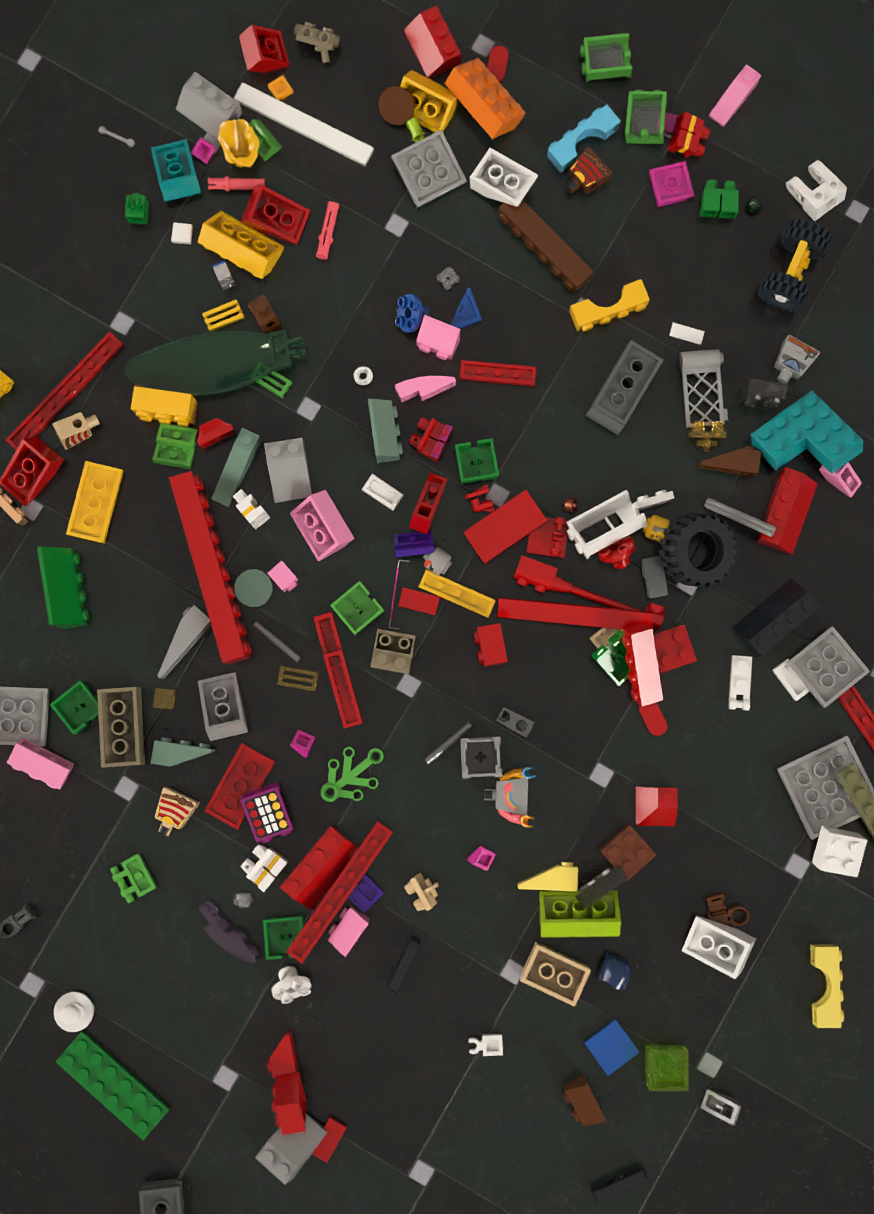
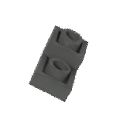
M661 556L641 558L642 574L646 580L647 597L655 598L668 595Z

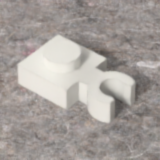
M502 1033L482 1034V1040H478L475 1037L469 1038V1043L474 1042L477 1045L476 1048L469 1049L470 1054H476L483 1050V1056L503 1055Z

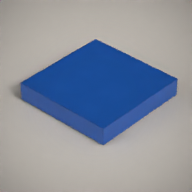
M616 1019L584 1042L608 1076L639 1053V1050Z

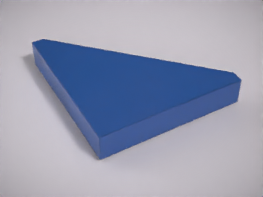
M470 287L467 288L450 324L459 329L482 321Z

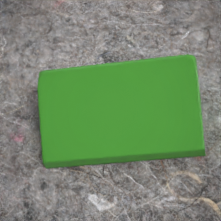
M252 119L249 126L253 127L255 134L259 138L258 153L266 161L277 153L282 146L260 120Z

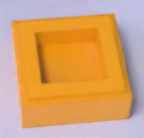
M283 75L267 85L275 99L279 101L293 93V89Z

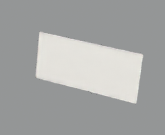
M673 322L669 336L701 345L704 331Z

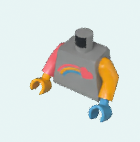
M533 766L512 769L503 774L499 781H496V789L484 790V800L495 801V809H498L502 817L528 828L532 826L528 825L527 820L534 819L533 816L527 815L528 779L536 776L529 774L530 769H535Z

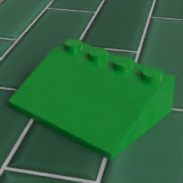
M37 547L49 625L63 629L87 625L89 613L84 606L86 594L81 587L83 576L82 572L78 569V564H80L78 552L76 553L71 548Z

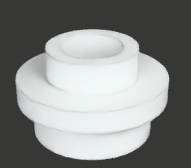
M362 366L355 370L354 379L357 384L364 386L372 381L373 374L368 367ZM366 374L367 377L366 379H361L360 375Z

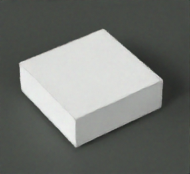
M173 223L172 243L191 245L193 225Z

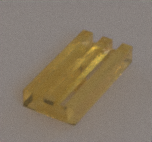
M280 666L277 685L316 691L319 672ZM284 671H290L301 674L313 675L314 677L313 679H308L303 677L285 675L283 673ZM282 679L312 683V687L282 682Z

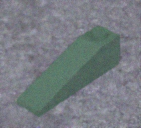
M244 428L241 429L211 498L212 500L224 506H230L234 498L233 495L236 494L262 442L259 435Z

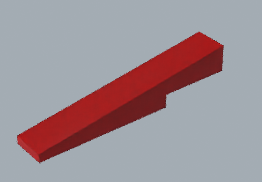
M333 612L316 615L313 619L343 727L345 729L363 724Z

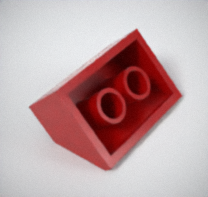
M437 5L421 12L404 29V33L428 79L461 64V52Z

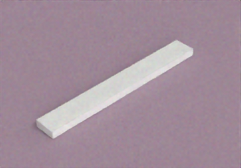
M243 82L234 96V100L241 105L366 166L374 151L373 147Z

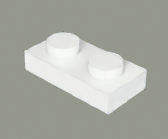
M662 490L656 492V496L650 498L648 495L637 498L635 503L639 511L668 503L674 499L673 491L667 492Z

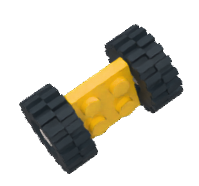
M792 219L787 223L780 241L785 249H789V252H794L795 254L786 275L782 272H779V274L777 272H768L765 275L758 291V296L762 297L763 301H767V304L774 305L773 307L781 308L783 311H802L810 289H808V285H804L805 282L802 281L803 275L801 274L803 269H807L810 259L814 260L816 258L820 260L826 256L833 240V236H831V232H827V228H822V225H816L813 221L807 222L806 219H802V221L800 219Z

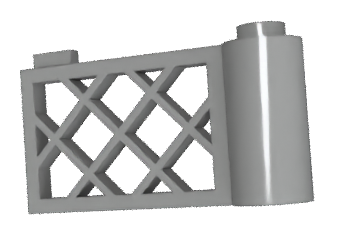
M719 349L680 352L679 363L682 373L686 428L724 425L725 421L728 420L727 409H723L720 365L724 362L723 352H720ZM716 372V381L711 385L704 377L707 373ZM694 374L699 379L694 387L687 382V375ZM701 381L709 387L704 395L695 389ZM711 390L718 396L714 404L705 398ZM692 391L701 398L695 406L688 399ZM702 400L711 406L706 414H703L696 408ZM712 409L719 413V421H712L707 417ZM694 410L702 416L698 423H690V414Z

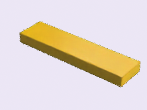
M429 570L425 571L418 586L425 591L486 618L489 617L496 600L440 575H435Z

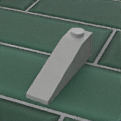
M195 605L193 607L189 606L182 614L184 617L179 623L157 675L160 679H165L211 626L209 616Z

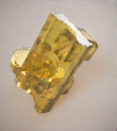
M693 421L689 438H704V440L697 441V446H704V451L709 452L710 446H717V441H710V438H726V432H723L722 421H711V432L704 431V421Z

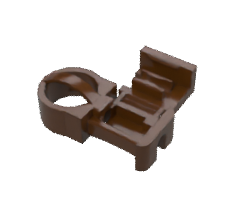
M723 892L705 896L710 911L707 914L709 920L724 925L731 924L732 927L743 926L749 921V912L744 905L736 904L727 907L723 904L725 899ZM746 914L742 921L732 919L736 915Z

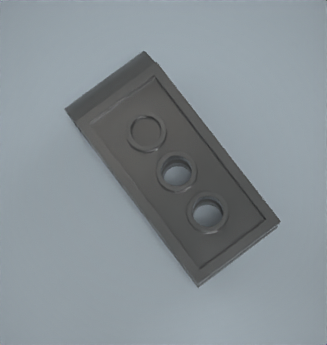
M631 340L624 348L585 416L618 435L664 359ZM632 364L639 367V372L633 370ZM622 381H627L630 385V388H625L622 384Z
M182 1178L144 1182L141 1184L139 1190L141 1214H184Z

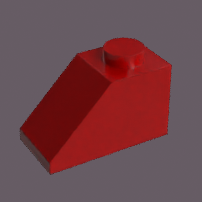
M291 1030L286 1032L270 1056L269 1061H267L268 1072L272 1073L273 1078L279 1075L297 1073L298 1071Z

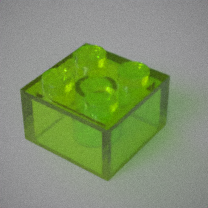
M645 1045V1085L648 1091H689L688 1049L685 1045Z

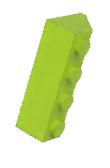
M617 890L539 891L541 937L620 936L621 916Z

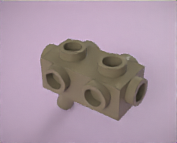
M305 22L304 25L296 24L294 30L296 40L315 45V50L321 51L322 63L330 62L328 50H334L335 47H338L340 36L333 34V30L323 27L322 31L315 29L316 25Z

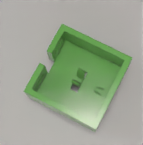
M360 581L330 605L355 636L385 612L375 598L371 601L368 597L371 595L370 592Z

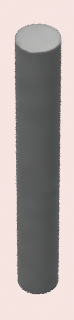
M258 621L254 623L253 628L295 662L301 659L298 653Z
M467 722L424 758L428 764L432 763L469 732L473 726Z

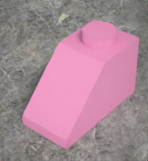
M849 462L833 474L823 465L819 469L829 483L850 498L862 484Z

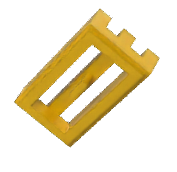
M237 299L202 313L210 332L244 318ZM236 312L239 313L238 315H235V316H233V317H231V318H228V319H226V320H223V321H221V322H219V323H216V324H214V325H211V324H210V323H212V322H215V321H217V320H219V319H223V318H225V317H227V316H229V315H231V314H234V313H236Z

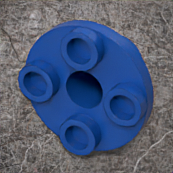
M407 294L398 299L395 323L404 332H415L420 324H422L424 316L430 317V311L427 306L422 305L417 295Z

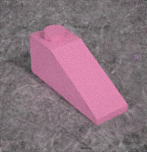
M746 64L708 117L724 127L757 86L761 75Z

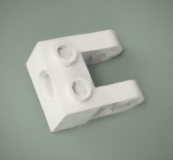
M819 160L808 167L810 175L820 184L819 187L811 191L798 177H793L786 183L788 191L803 206V210L814 221L845 199L847 187Z

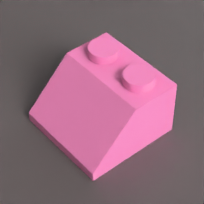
M425 315L417 337V346L423 352L435 353L440 359L447 360L448 358L452 360L460 341V329Z
M352 905L349 909L344 908L339 916L342 920L338 925L334 923L328 932L330 935L328 941L345 957L371 919Z

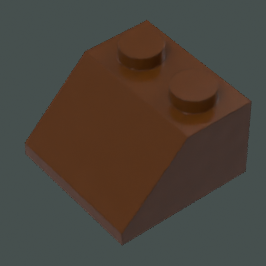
M584 1075L563 1085L565 1090L562 1093L567 1104H572L574 1108L572 1114L576 1122L581 1121L584 1127L607 1121Z

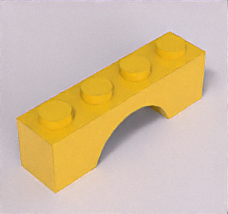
M642 279L624 285L621 291V299L613 306L599 307L587 299L571 305L569 312L576 330H583L585 332L592 329L593 325L599 323L604 325L609 323L612 318H623L629 314L628 312L644 310L650 299Z

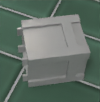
M500 737L460 738L462 778L502 777ZM479 751L486 755V759H483L482 763L475 759V755H478Z

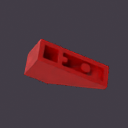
M433 473L429 474L412 514L410 529L428 534L445 489L447 478Z

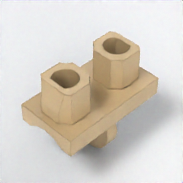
M421 872L411 878L410 882L404 886L409 895L417 892L419 898L414 901L417 911L424 909L428 911L437 904L435 897L438 894L435 888L439 884L438 882L432 884L429 878L424 879Z

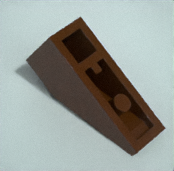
M746 446L745 448L703 460L698 464V468L755 477L759 472L761 451L756 450L755 447Z

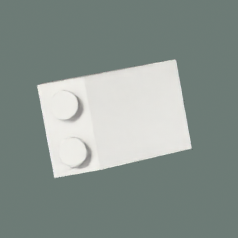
M489 148L470 176V188L487 198L518 207L538 175Z
M696 916L682 951L736 979L742 973L756 938L736 928Z

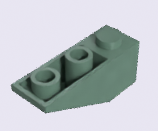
M161 737L160 740L154 741L151 764L175 766L213 753L215 749H211L209 744L199 743L198 746H192L190 741L180 740L179 743H173L171 738Z

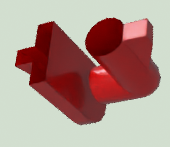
M485 484L476 491L464 495L465 499L487 493L489 488ZM478 497L471 500L472 508L475 512L495 511L491 499L481 503Z

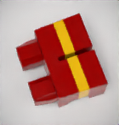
M686 111L676 117L672 132L674 134L671 136L668 151L673 153L678 151L683 153L686 158L691 155L702 156L706 147L700 144L699 140H706L710 133V129L703 126L704 120Z

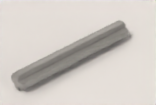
M708 498L704 506L707 509L768 536H773L776 530L773 525L714 499Z

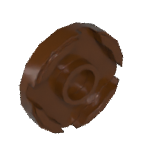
M395 85L382 92L379 98V110L387 122L401 125L413 117L416 103L414 96L408 89Z

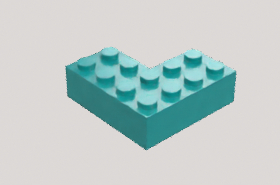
M812 390L751 434L752 447L761 451V456L776 471L806 449L831 474L863 452V439Z

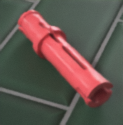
M208 177L209 190H253L254 187L260 184L265 186V178Z
M328 202L322 233L318 237L319 246L316 257L320 259H328L330 244L333 243L332 235L339 204L335 202Z

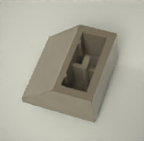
M377 629L370 667L409 675L416 636Z

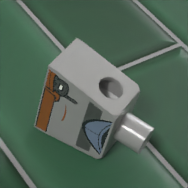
M788 335L783 341L774 366L781 371L777 380L783 384H787L791 377L798 380L821 352Z

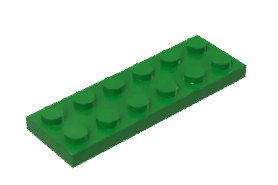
M84 1030L80 1032L56 1060L60 1067L143 1141L171 1109Z

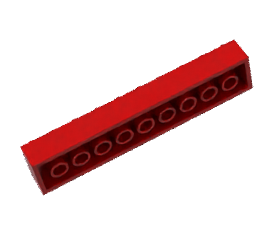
M192 471L169 477L222 663L229 665L249 659V653H252L251 646L244 638V635L247 634L246 629L239 620L241 616L239 606H236L233 600L236 598L235 591L228 583V580H231L228 569H225L223 562H225L223 551H220L217 545L220 544L219 536L212 528L215 523L213 516L207 510L210 506L207 497L202 493V490H204L202 479H199L198 475H195Z

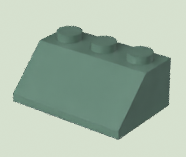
M368 399L377 463L400 460L399 455L403 454L402 444L397 442V436H400L399 424L395 425L394 420L395 417H398L396 406H392V400Z

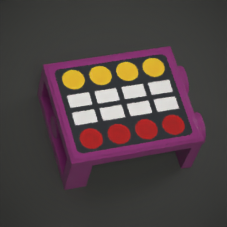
M278 782L241 795L240 801L256 843L260 841L266 843L279 834L280 836L288 835L294 828V823L290 821L281 797V788Z

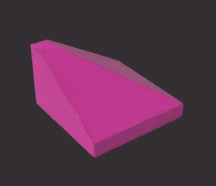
M200 137L191 154L207 164L216 147Z
M298 729L290 746L307 758L316 737Z
M480 846L468 857L467 861L488 871L496 853Z

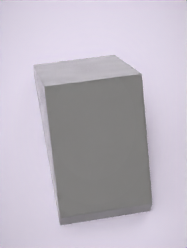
M707 1089L701 1108L735 1126L741 1105L734 1098Z

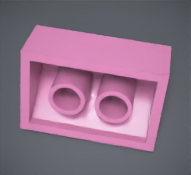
M326 490L310 495L290 512L318 562L342 549L355 539Z

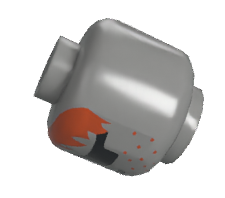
M439 547L434 548L433 553L423 556L425 559L424 567L435 575H440L441 573L444 575L452 564L450 561L451 556Z

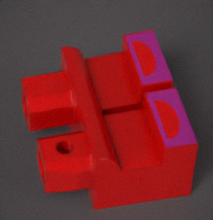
M421 418L417 428L425 431L423 437L413 433L409 444L417 448L418 453L438 462L453 432V427L447 424L444 425L433 418L431 421Z

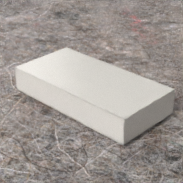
M373 474L362 488V491L392 511L395 510L404 496Z
M788 658L772 671L792 698L797 701L807 694L809 690L786 663L789 661Z

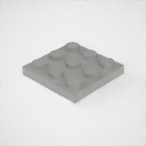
M442 130L391 156L417 208L467 182Z
M833 626L829 627L786 662L823 708H826L870 672Z
M0 687V745H16L23 737L38 746H46L50 689Z

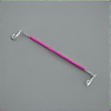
M399 560V561H398V568H397V572H396V579H395L393 599H392V606H391V612H390V621H389V628H391V629H397V630H399V628H392V627H390V622H391V618H392V611H393V605H394V598H395V591H396V584H397V578H398V571H399V562H400V561L409 562L408 560H406V561H405V560Z

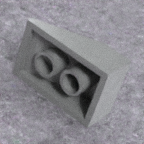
M296 438L264 443L275 503L306 499L312 495L303 439Z
M236 673L199 680L198 686L205 729L210 741L247 733V722Z
M306 1113V1132L282 1135L279 1127L261 1149L256 1159L286 1185L293 1180L328 1132Z

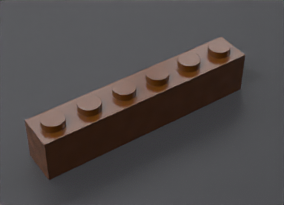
M523 200L518 207L503 203L499 207V219L512 228L511 230L515 236L521 237L525 241L524 243L529 250H534L538 254L537 256L542 263H547L551 267L550 270L556 277L560 276L564 280L563 283L569 290L573 289L576 293L592 278L594 271Z

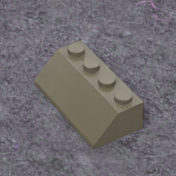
M141 687L98 689L101 768L144 765Z

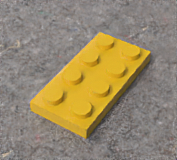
M85 461L66 532L67 535L105 544L124 473L123 470Z

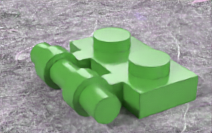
M140 853L121 863L124 868L122 872H120L118 866L110 869L113 874L112 878L119 885L122 891L120 894L122 897H125L127 903L135 900L132 892L136 891L138 897H141L157 888ZM128 876L132 884L131 887H128L123 877Z

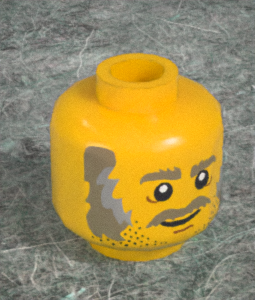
M652 515L650 518L647 517L648 527L643 529L646 538L660 542L661 539H664L665 535L663 532L665 528H670V521L657 515Z

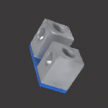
M225 261L213 265L223 290L235 286Z

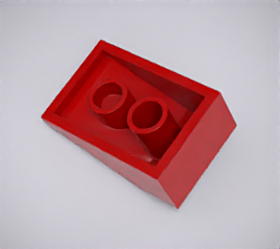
M260 184L254 187L241 223L257 231L297 245L310 210Z
M37 436L24 438L1 476L0 485L26 507L53 478L64 459Z

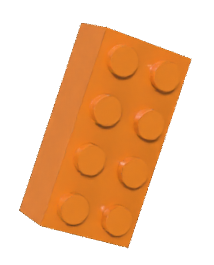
M479 58L454 67L445 82V85L492 139L516 129L526 114Z

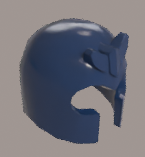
M607 952L596 980L607 982L619 990H625L632 975L631 965L617 954L611 955Z

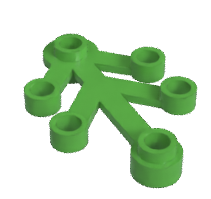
M346 747L343 751L344 765L342 778L336 782V770L340 767V762L337 759H331L328 762V783L324 784L321 788L322 798L328 802L335 801L338 797L352 798L355 801H360L364 796L360 789L348 791L341 788L346 784L367 786L370 789L377 788L379 785L377 778L371 777L366 779L356 776L371 764L380 763L384 758L382 750L378 748L370 750L368 758L351 770L352 757L355 755V750L352 747ZM347 749H351L353 752L350 757L345 753ZM374 752L379 753V759H373L372 755ZM332 761L337 762L336 768L330 766ZM370 780L376 781L375 787L369 785ZM329 788H332L334 790V794L332 796L327 794V790ZM357 791L361 793L359 799L354 797V793Z

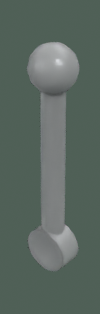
M104 126L99 127L101 134L106 133L127 143L129 147L135 145L133 139H125L106 130Z

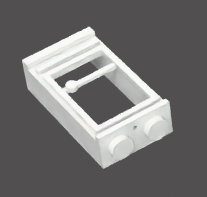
M625 490L567 521L568 530L566 533L571 541L574 540L576 542L575 547L579 554L583 553L588 559L592 554L642 527L644 529L648 526L644 513H639L637 504L631 503L629 493ZM614 513L623 522L622 525L616 528L607 518ZM605 519L612 530L586 543L579 532Z

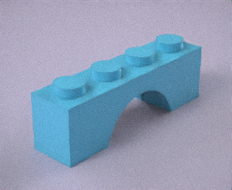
M607 104L602 108L598 107L591 117L581 120L577 128L573 131L571 129L568 130L560 141H554L548 147V159L560 173L564 172L576 161L577 153L575 146L581 139L595 136L605 140L619 129L620 119Z

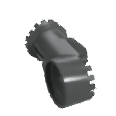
M24 904L19 912L15 915H10L0 924V935L4 938L15 936L26 922L36 918L35 912L31 911L32 908L28 904ZM6 923H10L13 926L11 934L4 932L3 928Z

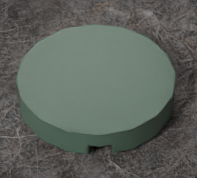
M249 569L239 575L234 589L237 599L242 604L249 607H260L266 604L271 597L273 584L270 577L263 571Z

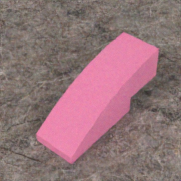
M448 376L417 377L395 384V390L401 402L417 395L424 401L455 386L456 380L454 377Z

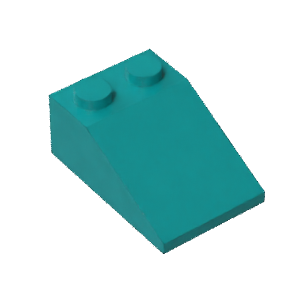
M187 139L151 148L159 185L165 202L201 193Z

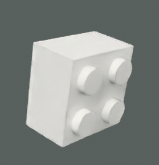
M822 826L812 863L822 871L858 877L867 839L857 832Z

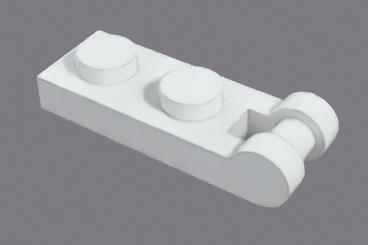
M736 655L731 657L729 709L742 708V710L746 711L750 709L752 657ZM736 695H742V700H736Z

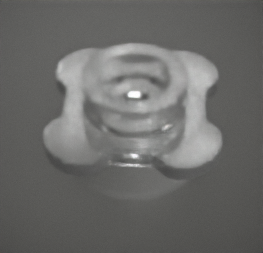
M447 267L441 274L437 275V280L442 282L444 288L448 290L454 283L459 282V276L455 275L451 267Z
M250 893L235 895L236 900H233V903L238 905L239 908L249 907L251 903H254Z

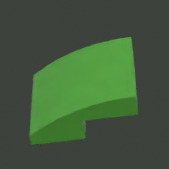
M160 423L156 438L157 445L152 459L153 463L191 469L198 429Z

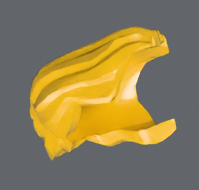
M244 119L226 120L220 124L219 142L227 162L238 167H251L258 156L257 152L259 149V138L255 134L253 127L249 126Z

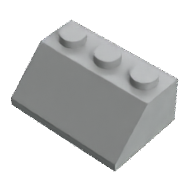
M196 72L193 73L183 86L176 107L178 112L217 140H219L220 124L226 120H238L243 113L240 103Z

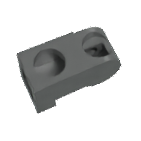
M504 707L496 719L497 722L525 738H528L535 722Z

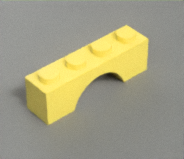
M810 944L811 965L819 968L827 980V989L824 996L812 1004V1024L817 1028H841V1022L844 1021V1013L841 1010L843 991L840 990L843 974L839 968V962L842 961V952L834 944Z

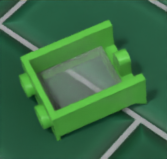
M629 33L584 38L583 45H580V54L585 60V63H582V75H586V82L588 80L616 77L631 78V54L628 48Z
M661 90L629 91L625 129L626 143L664 144L667 92Z

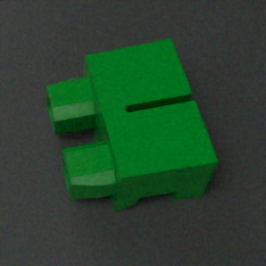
M707 180L701 195L702 202L699 216L717 217L718 215V218L735 219L738 214L739 190H736L735 181H725L723 189H717L716 180Z

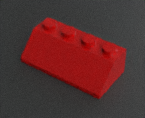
M787 467L780 472L763 522L773 525L776 530L773 536L759 532L756 542L792 555L817 483L804 473Z
M331 825L280 888L295 901L312 910L337 880L359 847Z

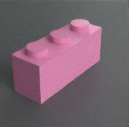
M23 737L16 743L7 761L15 770H22L29 774L31 778L41 780L49 787L59 790L66 782L74 766V763Z

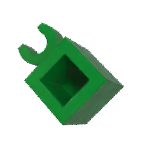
M140 193L126 195L125 218L127 221L134 224H148L149 202L146 196Z

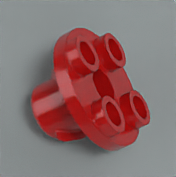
M628 535L598 551V557L603 562L612 563L616 569L625 568L630 563L629 556L635 550V542Z

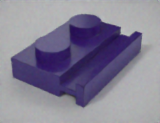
M429 530L428 534L422 532L394 534L396 557L434 552L432 530Z
M364 874L348 898L365 913L384 892Z

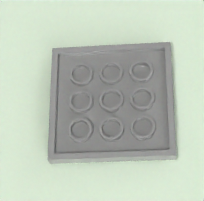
M844 736L776 768L811 840L819 837L822 826L838 828L861 817L837 777V771L850 763H854L874 797V788L848 736Z

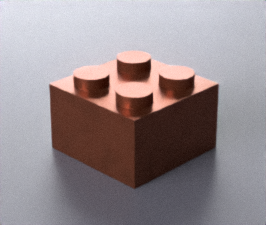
M626 824L598 849L626 881L656 856L629 824Z

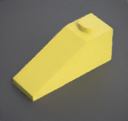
M562 862V865L553 866L519 882L518 889L577 891L578 867L574 866L573 862Z

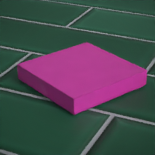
M686 161L649 170L648 173L657 207L694 199L695 195Z

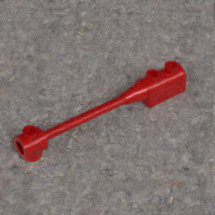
M521 556L514 578L517 579V584L527 587L529 583L535 586L534 590L545 593L546 590L573 593L612 608L643 611L576 587L572 583L556 576L558 568L525 556ZM649 603V606H646L644 611L653 612L652 629L654 632V630L660 629L665 612H663L664 607Z

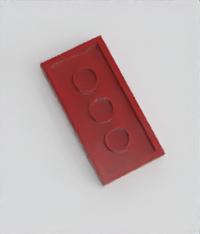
M525 490L471 526L463 534L483 563L486 564L548 522V520L527 490Z
M241 743L204 812L238 830L246 817L240 801L241 795L262 788L276 761Z

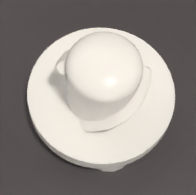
M287 966L279 971L280 981L272 988L273 997L281 1000L283 1004L292 1002L294 998L309 995L311 993V982L307 977L298 976L295 967Z
M71 991L60 997L54 1007V1018L63 1030L78 1032L86 1028L92 1021L95 1006L87 995Z

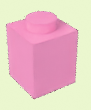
M283 561L267 573L283 592L293 590L297 586L296 582L299 580Z

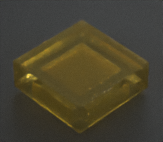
M155 688L153 707L174 709L176 690Z

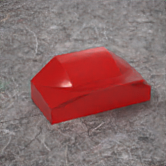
M215 418L199 426L197 443L201 449H204L235 434L236 431L231 424Z

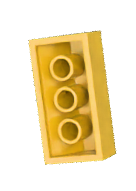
M223 211L218 212L203 223L198 243L206 249L214 251L222 258L228 259L238 267L251 272L255 277L261 279L271 272L285 246L241 223V221Z

